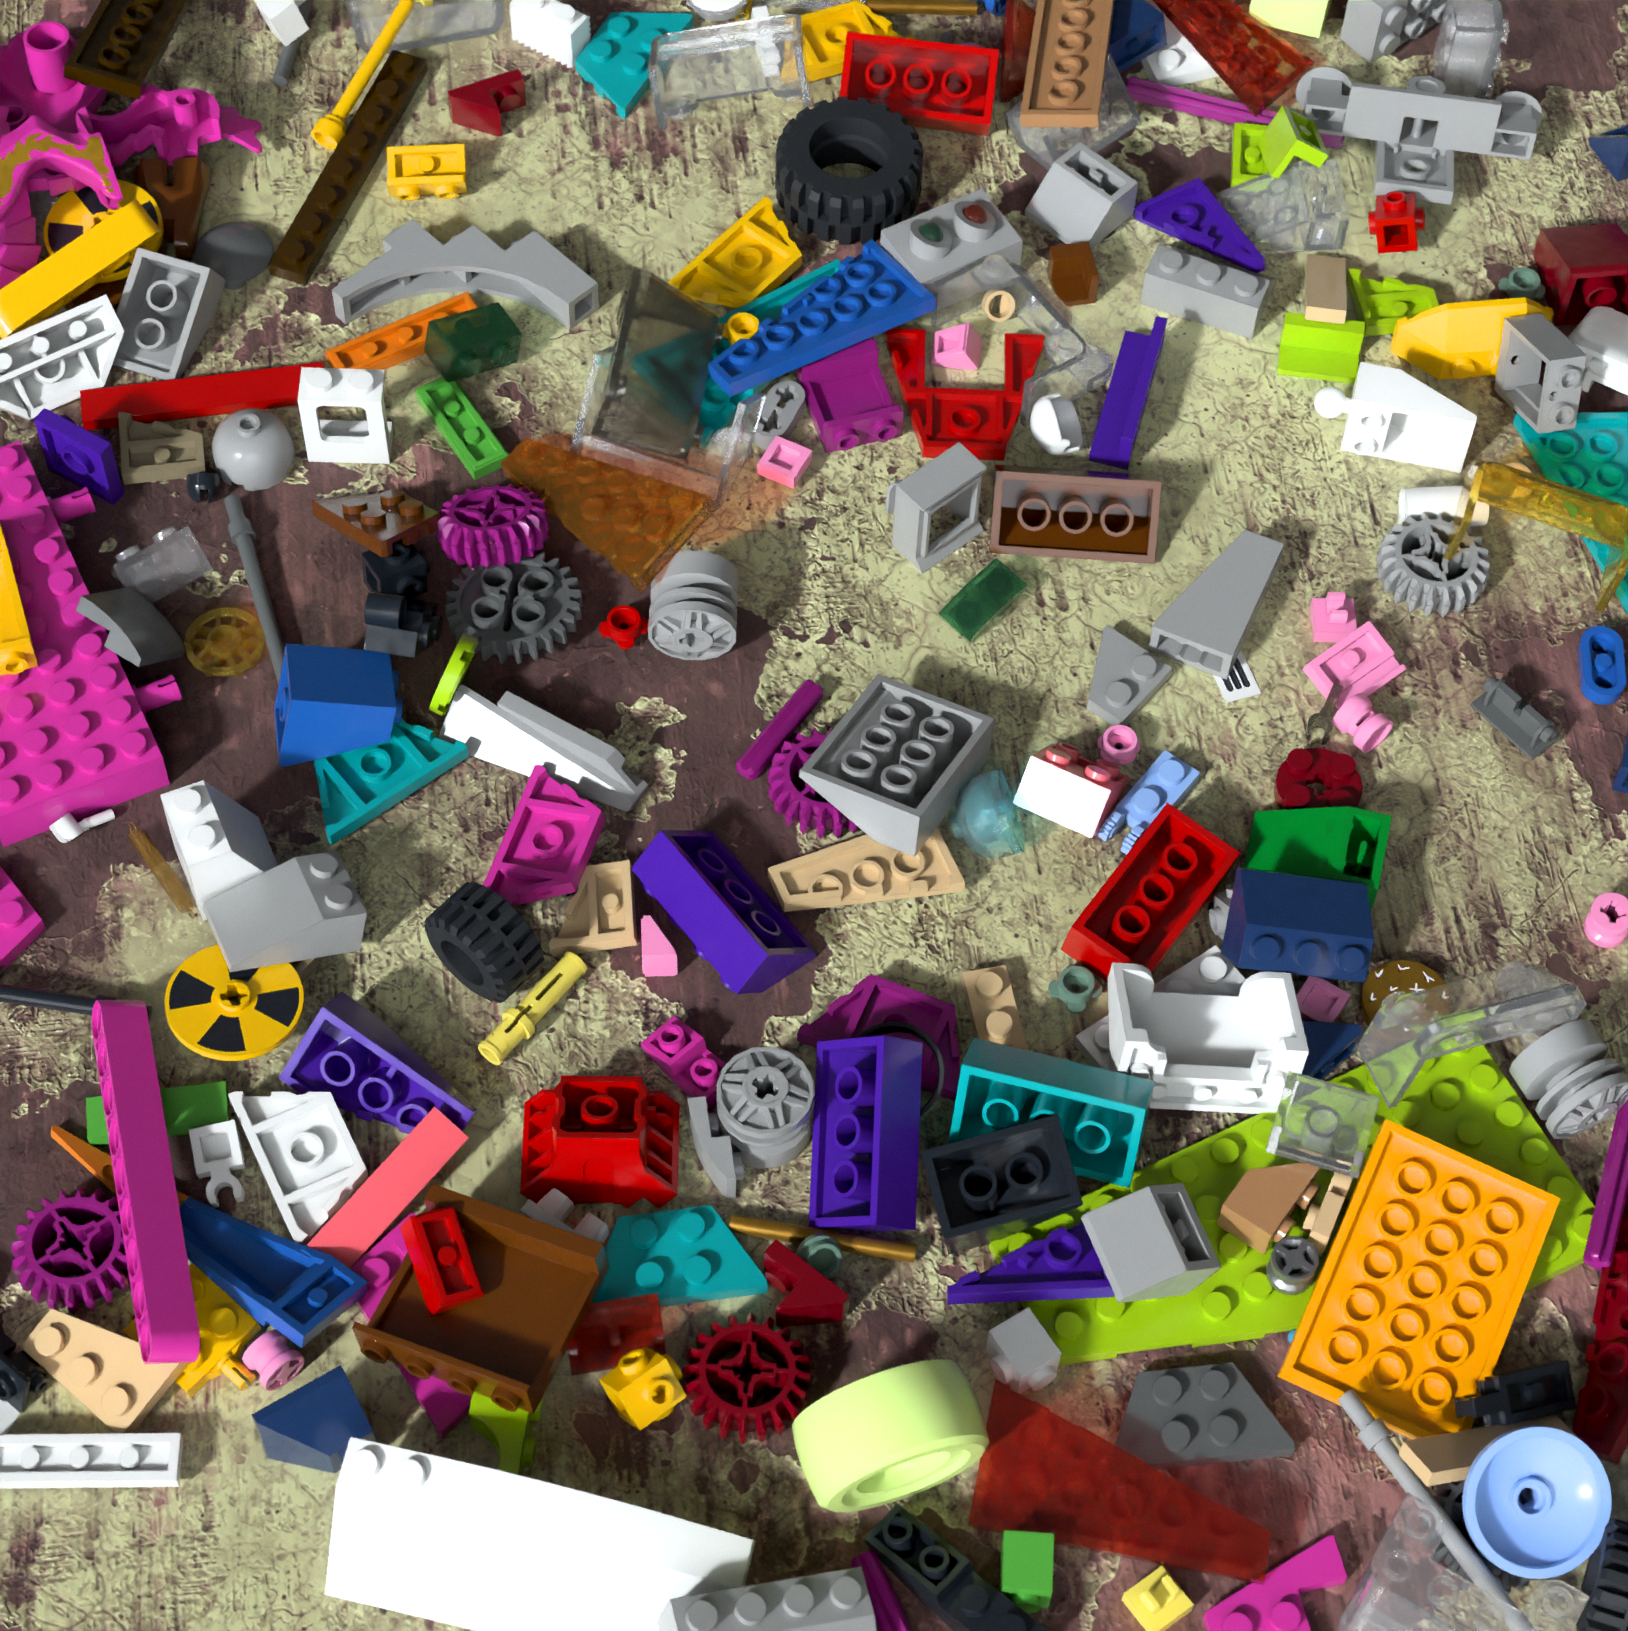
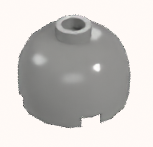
M246 408L226 416L215 430L212 440V453L217 474L220 475L225 483L232 486V481L235 484L244 485V490L248 491L268 489L282 482L288 476V468L292 465V462L294 464L296 459L293 440L288 427L278 416L265 409Z

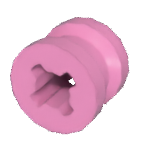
M1606 892L1599 895L1593 901L1583 925L1584 933L1591 942L1603 948H1614L1625 941L1628 935V899L1625 896ZM1611 916L1616 919L1615 923L1611 920Z
M277 1329L270 1330L257 1338L247 1348L242 1358L243 1363L248 1369L256 1370L260 1374V1383L267 1391L277 1390L290 1382L300 1372L305 1362L304 1357L298 1350L290 1349L287 1346V1337Z

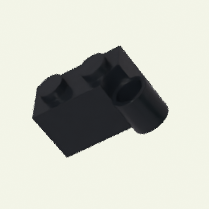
M371 590L367 596L364 611V621L367 624L364 650L415 658L432 646L434 640L438 641L441 636L443 618L437 615L438 603Z

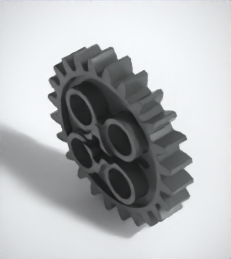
M540 552L535 558L522 557L518 564L514 562L506 563L504 568L500 565L491 566L489 569L479 565L475 571L463 568L461 570L463 580L453 579L451 581L453 591L446 592L448 604L445 605V612L450 633L456 635L457 644L464 632L478 638L477 641L479 643L474 652L481 649L484 661L488 660L493 654H498L499 663L503 664L508 655H514L517 664H520L523 654L527 653L534 660H538L539 649L543 648L552 654L554 652L553 641L566 644V632H576V620L582 619L581 607L583 606L577 577L572 578L569 566L560 568V561L557 557L546 563L545 552ZM520 580L518 583L519 596H516L515 589L517 582ZM509 615H512L513 623L511 630L508 631L510 629Z

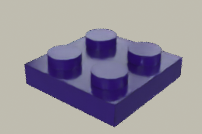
M46 408L34 418L49 471L81 488L87 487L90 493L112 505L124 495L113 453V446L105 436L97 432L91 433L78 426L70 417L66 415L59 416Z

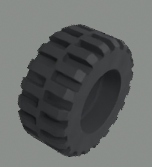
M837 97L836 101L829 103L827 99L816 102L813 109L806 107L796 114V119L792 118L783 128V133L779 136L776 145V198L779 206L784 209V214L793 224L798 222V228L808 235L813 232L817 234L819 240L829 242L830 239L839 240V244L851 245V241H860L861 244H865L870 239L874 240V237L880 236L881 238V230L909 219V216L915 213L919 204V197L921 196L924 152L918 133L911 124L907 125L908 120L897 111L893 114L890 112L891 108L880 102L877 105L871 104L869 99L858 97V101L848 100V97ZM840 163H853L868 167L875 171V173L860 178H842L831 175L822 169Z

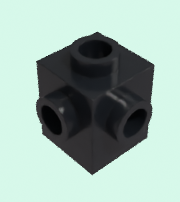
M400 539L392 543L393 554L382 558L371 550L361 553L363 581L369 591L403 595L410 599L428 592L427 573H430L431 569L429 560L422 549L417 550L413 544L409 546L403 545V541Z

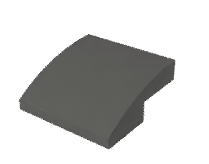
M129 587L81 596L76 611L109 630L110 632L104 647L134 665L140 667L184 657L187 649L173 626L150 602Z

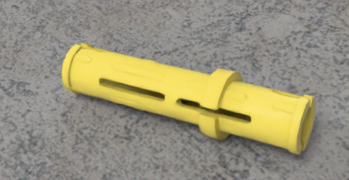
M566 951L557 964L515 1008L509 1007L502 1014L503 1021L484 1041L480 1042L478 1046L480 1053L492 1064L500 1065L503 1062L502 1060L522 1039L528 1040L535 1033L534 1026L573 984L587 972V966L583 960L576 954Z

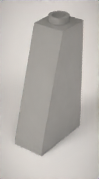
M1244 530L1155 621L1148 651L1227 680L1279 568L1284 543L1275 541L1266 535Z

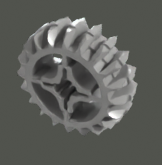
M1423 512L1418 521L1407 516L1402 525L1395 523L1393 528L1390 529L1389 534H1386L1382 539L1376 558L1378 580L1384 582V593H1395V604L1408 603L1409 613L1419 608L1423 609L1425 617L1431 614L1432 611H1437L1444 618L1448 614L1449 609L1459 614L1465 605L1471 607L1477 600V597L1485 590L1486 580L1490 573V563L1488 562L1489 550L1482 548V537L1471 536V526L1464 528L1458 526L1457 517L1451 522L1443 521L1441 513L1435 519H1429Z

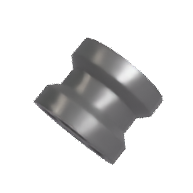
M1289 1236L1281 1239L1275 1244L1266 1267V1276L1270 1285L1276 1291L1285 1295H1298L1305 1292L1310 1287L1319 1264V1255L1315 1247L1304 1238Z

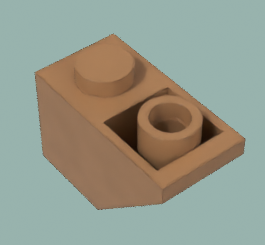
M1314 1161L1247 1170L1223 1203L1217 1225L1265 1255L1274 1241L1277 1243L1289 1236L1296 1224V1221L1291 1218L1299 1207L1307 1210L1316 1198L1321 1187L1315 1181L1321 1166Z

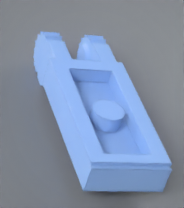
M1164 750L1109 815L1108 819L1101 826L1098 837L1108 842L1124 823L1133 829L1123 840L1120 850L1127 855L1167 803L1175 808L1197 784L1200 772Z

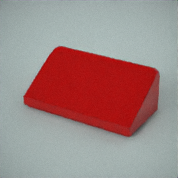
M454 1205L410 1216L401 1225V1233L430 1316L441 1314L484 1296Z

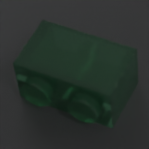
M497 302L429 321L424 352L448 383L517 363L522 333L500 303Z

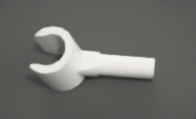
M108 809L84 818L77 823L69 812L50 825L49 828L60 842L67 843L84 831L89 830V828L115 819V815L112 809Z

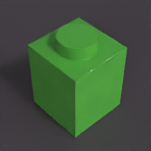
M1004 1530L1000 1548L999 1591L1026 1613L1037 1612L1040 1610V1607H1049L1053 1592L1054 1533Z

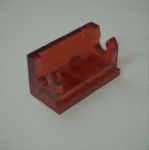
M658 1293L591 1303L567 1349L571 1376L614 1369L618 1366L620 1359L633 1350L642 1349L644 1346L661 1356L666 1354Z

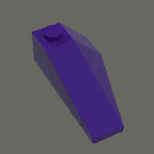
M340 992L322 1006L278 1077L300 1094L307 1092H331L338 1108L356 1113L357 1118L369 1122L375 1119L397 1126L400 1132L409 1134L434 1106L461 1131L465 1129L477 1110L383 1020L343 992Z

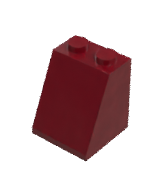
M1617 223L1552 227L1540 230L1533 258L1541 284L1546 289L1545 298L1548 307L1552 308L1554 313L1552 318L1554 326L1579 324L1587 313L1596 306L1610 307L1628 315V237Z

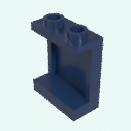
M1115 0L1105 78H1112L1167 45L1164 14L1144 0Z

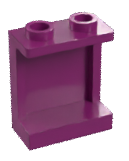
M874 337L797 369L796 381L805 391V404L825 453L838 450L845 451L855 446L876 441H888L893 437L902 436L904 412L901 405H894L878 367L879 349Z

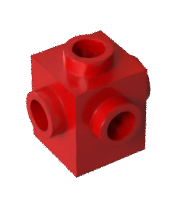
M1393 191L1385 195L1376 196L1375 211L1368 213L1370 235H1376L1378 254L1418 250V231L1425 230L1426 224L1424 207H1417L1416 192L1404 193Z

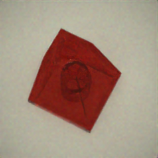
M1006 0L1000 79V102L1008 103L1024 92L1036 12L1023 0Z

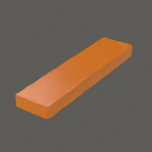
M467 291L325 351L326 360L331 368L386 370L487 327L486 317Z

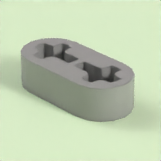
M785 380L771 387L752 421V437L757 446L767 449L776 435L786 440L789 439L805 409V391L800 384L795 381ZM788 398L794 399L789 400L784 408L780 407L781 401L785 402ZM773 422H777V429L773 428L770 432L764 431L769 430Z

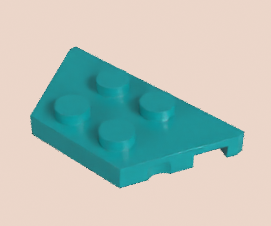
M611 12L576 58V71L585 81L594 85L595 91L603 99L608 97L616 106V113L621 118L626 119L692 29L693 15L689 13Z
M401 718L400 724H393L390 741L315 759L314 765L328 842L331 845L335 844L468 758V747L456 740L455 744H451L434 737L433 730L420 725L407 724Z
M712 1205L622 1216L617 1218L605 1249L610 1267L586 1312V1317L765 1294L768 1288L767 1279Z

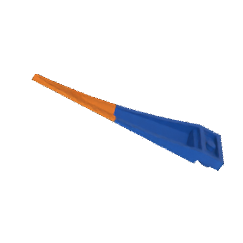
M51 1125V1137L116 1194L111 1156L59 1126ZM177 1191L187 1258L262 1326H273L299 1347L303 1348L366 1294L368 1282L332 1255L258 1228Z

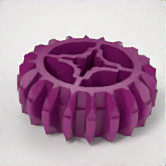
M496 483L492 487L482 485L481 488L476 490L466 489L465 494H455L452 496V501L443 503L442 510L439 511L440 519L437 521L438 531H436L438 543L441 544V550L445 551L446 557L448 559H455L458 565L468 563L470 568H476L480 565L489 569L494 565H500L504 568V565L510 562L518 564L522 557L530 558L534 556V551L542 549L544 541L548 539L549 518L544 501L540 500L538 493L530 492L527 487L517 489L515 484L505 487Z
M814 727L809 738L798 732L794 739V744L784 741L781 753H775L772 759V768L768 771V783L770 784L768 795L771 802H774V810L777 815H785V822L788 827L800 823V831L803 835L810 829H815L820 839L824 836L825 831H832L839 838L842 834V828H847L854 834L858 829V826L804 780L803 785H805V789L801 793L792 783L795 776H799L800 769L830 734L833 727L830 728L827 735H820Z
M81 1186L78 1188L75 1197L70 1198L66 1191L60 1189L58 1201L51 1203L49 1199L42 1197L41 1205L43 1210L36 1212L27 1209L26 1218L29 1224L17 1225L16 1234L20 1240L12 1242L11 1251L14 1257H16L12 1260V1267L15 1274L20 1277L18 1281L22 1289L26 1292L31 1291L30 1294L36 1303L41 1304L47 1300L49 1309L58 1310L65 1303L68 1312L73 1315L77 1312L80 1303H86L88 1310L94 1312L97 1305L95 1300L103 1297L105 1301L112 1304L114 1296L111 1290L118 1288L127 1291L129 1286L125 1277L129 1273L118 1200L116 1196L107 1200L105 1193L100 1189L90 1198L86 1189ZM57 1233L55 1243L45 1250L47 1254L41 1258L46 1244ZM68 1240H70L76 1248L79 1247V1249L82 1252H84L87 1260H84L79 1254V1252L76 1253L70 1247ZM113 1243V1247L109 1256L104 1261V1263L98 1267L97 1262L100 1256L104 1254L106 1251H108L109 1249L107 1246ZM70 1275H79V1276H80V1277H74V1278H65V1277H68V1276H70Z

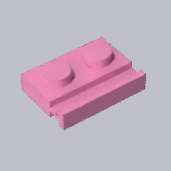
M1369 620L1310 661L1302 670L1327 702L1331 701L1339 710L1348 699L1358 693H1363L1368 698L1402 674L1407 668L1404 664L1400 665L1393 656L1395 652Z

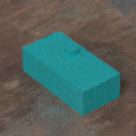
M973 1037L961 1066L948 1143L1057 1114L1074 1174L1130 1188L1140 1157L1155 1081Z

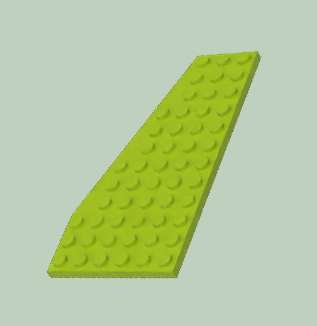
M1462 1018L1294 1097L1291 1104L1283 1111L1259 1113L1136 1171L1130 1188L1110 1183L1082 1196V1206L1004 1239L991 1241L988 1248L996 1262L1000 1264L1002 1256L1035 1240H1044L1051 1232L1063 1226L1066 1230H1069L1083 1223L1081 1217L1084 1214L1147 1186L1184 1184L1221 1268L1186 1295L1118 1303L1116 1296L1107 1298L1020 1301L1024 1310L1028 1307L1060 1350V1366L1117 1358V1354L1189 1344L1193 1348L1264 1338L1265 1334L1297 1329L1379 1128L1385 1119L1561 1198L1524 1292L1584 1263L1583 1256L1595 1206L1465 1018ZM1314 1161L1321 1166L1315 1181L1321 1188L1312 1204L1319 1207L1322 1205L1336 1167L1353 1173L1354 1177L1322 1257L1319 1256V1264L1312 1283L1305 1292L1298 1295H1285L1276 1291L1267 1279L1266 1267L1276 1244L1275 1241L1267 1253L1263 1255L1217 1225L1223 1203L1247 1170ZM1311 1205L1307 1210L1299 1207L1291 1217L1296 1221V1224L1289 1236H1298L1308 1240L1310 1233L1303 1231L1302 1227Z

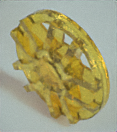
M232 607L217 608L200 615L189 626L184 640L186 654L195 670L198 669L206 673L208 678H212L213 675H235L236 678L240 677L241 672L250 667L252 669L256 667V662L261 657L266 646L263 629L258 619L247 611ZM222 617H232L231 625H222ZM215 618V628L203 626V624ZM240 618L250 623V625L238 628ZM256 633H257V636H258V637H254V638L242 639V638L248 637V636L253 635V634H256ZM198 634L207 637V639H196L194 635ZM255 648L251 655L246 651ZM193 649L202 650L197 656L193 653ZM238 655L244 661L236 664L233 658ZM211 656L215 657L210 665L204 663ZM226 661L229 667H221V665Z

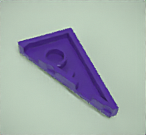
M1200 178L1135 205L1134 218L1138 222L1256 274L1265 270L1264 257Z
M1083 1223L1069 1230H1066L1063 1226L1051 1232L1044 1240H1035L1002 1256L1000 1264L980 1274L974 1270L960 1277L955 1284L947 1286L946 1291L947 1304L1115 1297Z

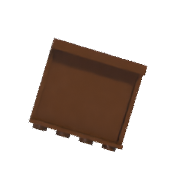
M432 1184L424 1198L426 1208L429 1212L454 1205L484 1296L441 1314L430 1316L409 1253L407 1252L368 1325L355 1322L352 1327L360 1350L367 1358L375 1362L384 1364L389 1360L402 1365L409 1373L418 1378L429 1379L432 1376L446 1381L452 1389L464 1395H473L475 1392L491 1398L497 1406L505 1410L515 1412L519 1408L534 1414L610 1267L604 1243Z

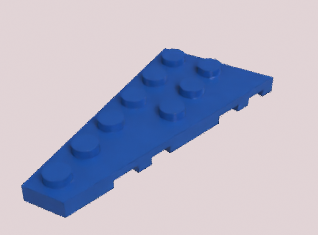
M870 239L863 245V252L855 258L848 256L839 263L840 270L835 274L820 277L782 307L783 313L774 320L767 318L758 325L759 332L750 339H739L709 362V376L729 397H732L936 310V297L873 239Z

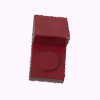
M519 69L447 91L450 119L454 124L498 137L502 136L501 114L526 106L525 83Z
M777 1239L765 1250L763 1272H765L766 1279L778 1291L782 1293L790 1292L776 1308L775 1325L777 1327L842 1322L848 1316L850 1296Z

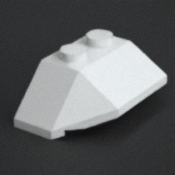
M106 294L0 340L1 409L27 420H32L44 408L52 411L79 399L80 390L104 388L124 334V329Z

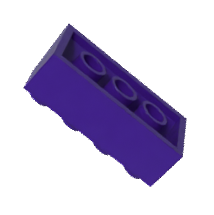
M660 830L631 868L642 881L641 887L643 890L659 901L668 912L667 917L669 921L686 933L694 943L693 947L696 953L713 965L719 972L723 985L736 994L762 993L813 960L818 954L713 831Z
M886 1035L817 1042L809 1227L880 1232L916 1230L923 1043Z

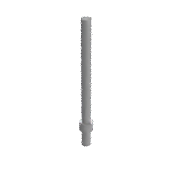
M1353 1389L1344 1393L1337 1401L1360 1430L1357 1434L1359 1439L1369 1452L1375 1451L1508 1630L1535 1631L1422 1480L1399 1456L1400 1451L1390 1439L1393 1433L1381 1418H1374Z

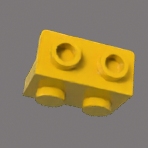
M464 144L387 147V187L390 196H397V199L401 201H414L419 199L420 195H435L439 199H454L460 193H467Z

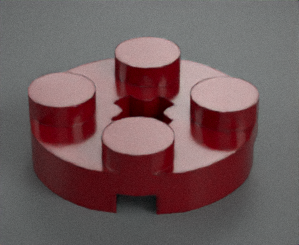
M1296 748L1288 754L1287 759L1278 769L1274 783V798L1279 808L1281 809L1283 806L1285 810L1342 806L1358 808L1363 790L1362 780L1356 770V762L1348 754H1338L1323 748ZM1316 782L1325 785L1328 789H1324L1322 795L1314 794V788L1307 785Z

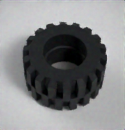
M477 882L464 883L425 920L424 927L427 937L441 962L463 985L487 1000L496 1003L505 1002L544 964L543 949L525 918L501 895Z
M1611 1518L1605 1526L1600 1544L1589 1557L1577 1606V1631H1628V1522Z

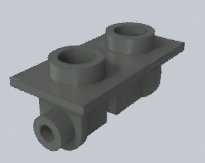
M1492 676L1483 686L1486 692L1470 704L1473 709L1532 761L1562 738V735L1553 728L1554 722L1551 719L1546 720L1531 705H1527L1507 685V681L1504 678L1497 679L1495 676Z

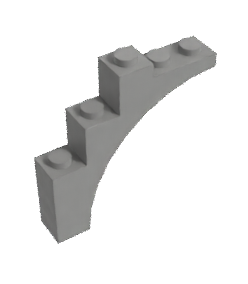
M413 219L400 228L392 230L388 236L382 239L384 248L382 256L374 258L366 267L351 277L343 279L332 289L335 314L345 324L373 309L400 299L445 292L468 291L470 293L490 294L518 301L548 314L570 330L599 310L598 282L535 230L524 238L514 241L504 251L474 225L462 233L454 235L443 245Z

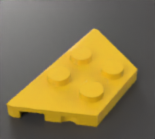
M858 0L789 18L781 86L784 90L841 74L847 31L898 38L904 37L892 30L893 23L883 16L874 14L869 7ZM911 34L906 37L907 39L916 40Z
M765 196L668 281V293L672 296L740 308L780 286L802 266V254L796 243L788 237V229L782 220L779 221L773 212L772 201Z

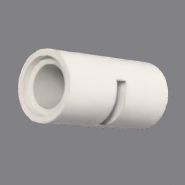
M1485 485L1402 488L1398 498L1400 524L1402 525L1407 516L1418 521L1424 512L1429 519H1435L1441 513L1443 521L1451 522L1457 517L1459 527L1485 526L1489 517L1487 488Z

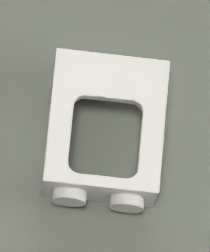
M301 368L298 406L308 462L390 464L393 426L392 422H387L383 396L385 370ZM317 407H361L366 411L367 421L319 420Z

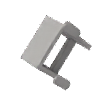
M960 442L901 482L898 480L892 482L887 489L886 511L889 514L894 513L892 545L922 574L984 531L978 519L982 473L987 470V467ZM947 504V507L962 522L929 544L931 514Z

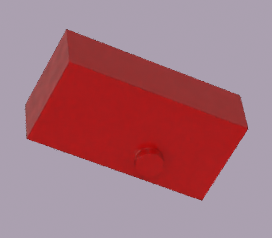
M847 31L839 97H848V100L858 101V97L869 99L871 104L877 105L878 102L885 104L891 108L890 112L894 114L897 111L908 120L907 125L911 124L916 128L988 136L999 49Z
M1167 803L1071 926L1061 950L1106 982H1108L1112 962L1143 965L1154 975L1212 898V894L1218 890L1227 878L1240 852Z

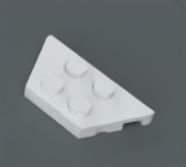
M243 1091L229 1093L230 1102L293 1241L307 1246L368 1177L367 1169L331 1092H307L302 1095H296L291 1092H271V1096H244Z

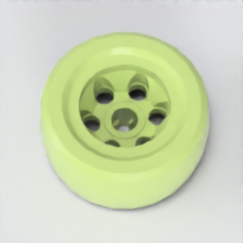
M947 1359L925 1360L905 1364L857 1380L835 1390L807 1407L795 1418L792 1424L795 1447L811 1491L820 1507L834 1512H853L870 1509L925 1491L958 1475L981 1458L989 1445L984 1418L974 1390L959 1363Z

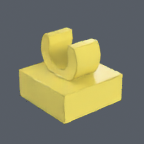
M1163 1565L1127 1590L1122 1597L1124 1604L1146 1631H1165L1191 1612L1194 1606Z

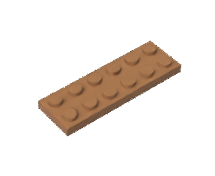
M1037 0L1020 112L1021 127H1099L1115 0Z

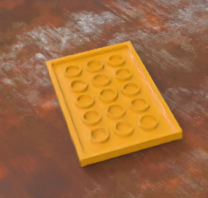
M1385 1119L1379 1128L1277 1377L1337 1405H1340L1337 1400L1344 1393L1353 1389L1375 1419L1381 1418L1389 1429L1410 1439L1471 1429L1475 1418H1472V1416L1457 1418L1453 1398L1479 1393L1477 1381L1484 1380L1485 1377L1492 1375L1561 1198Z

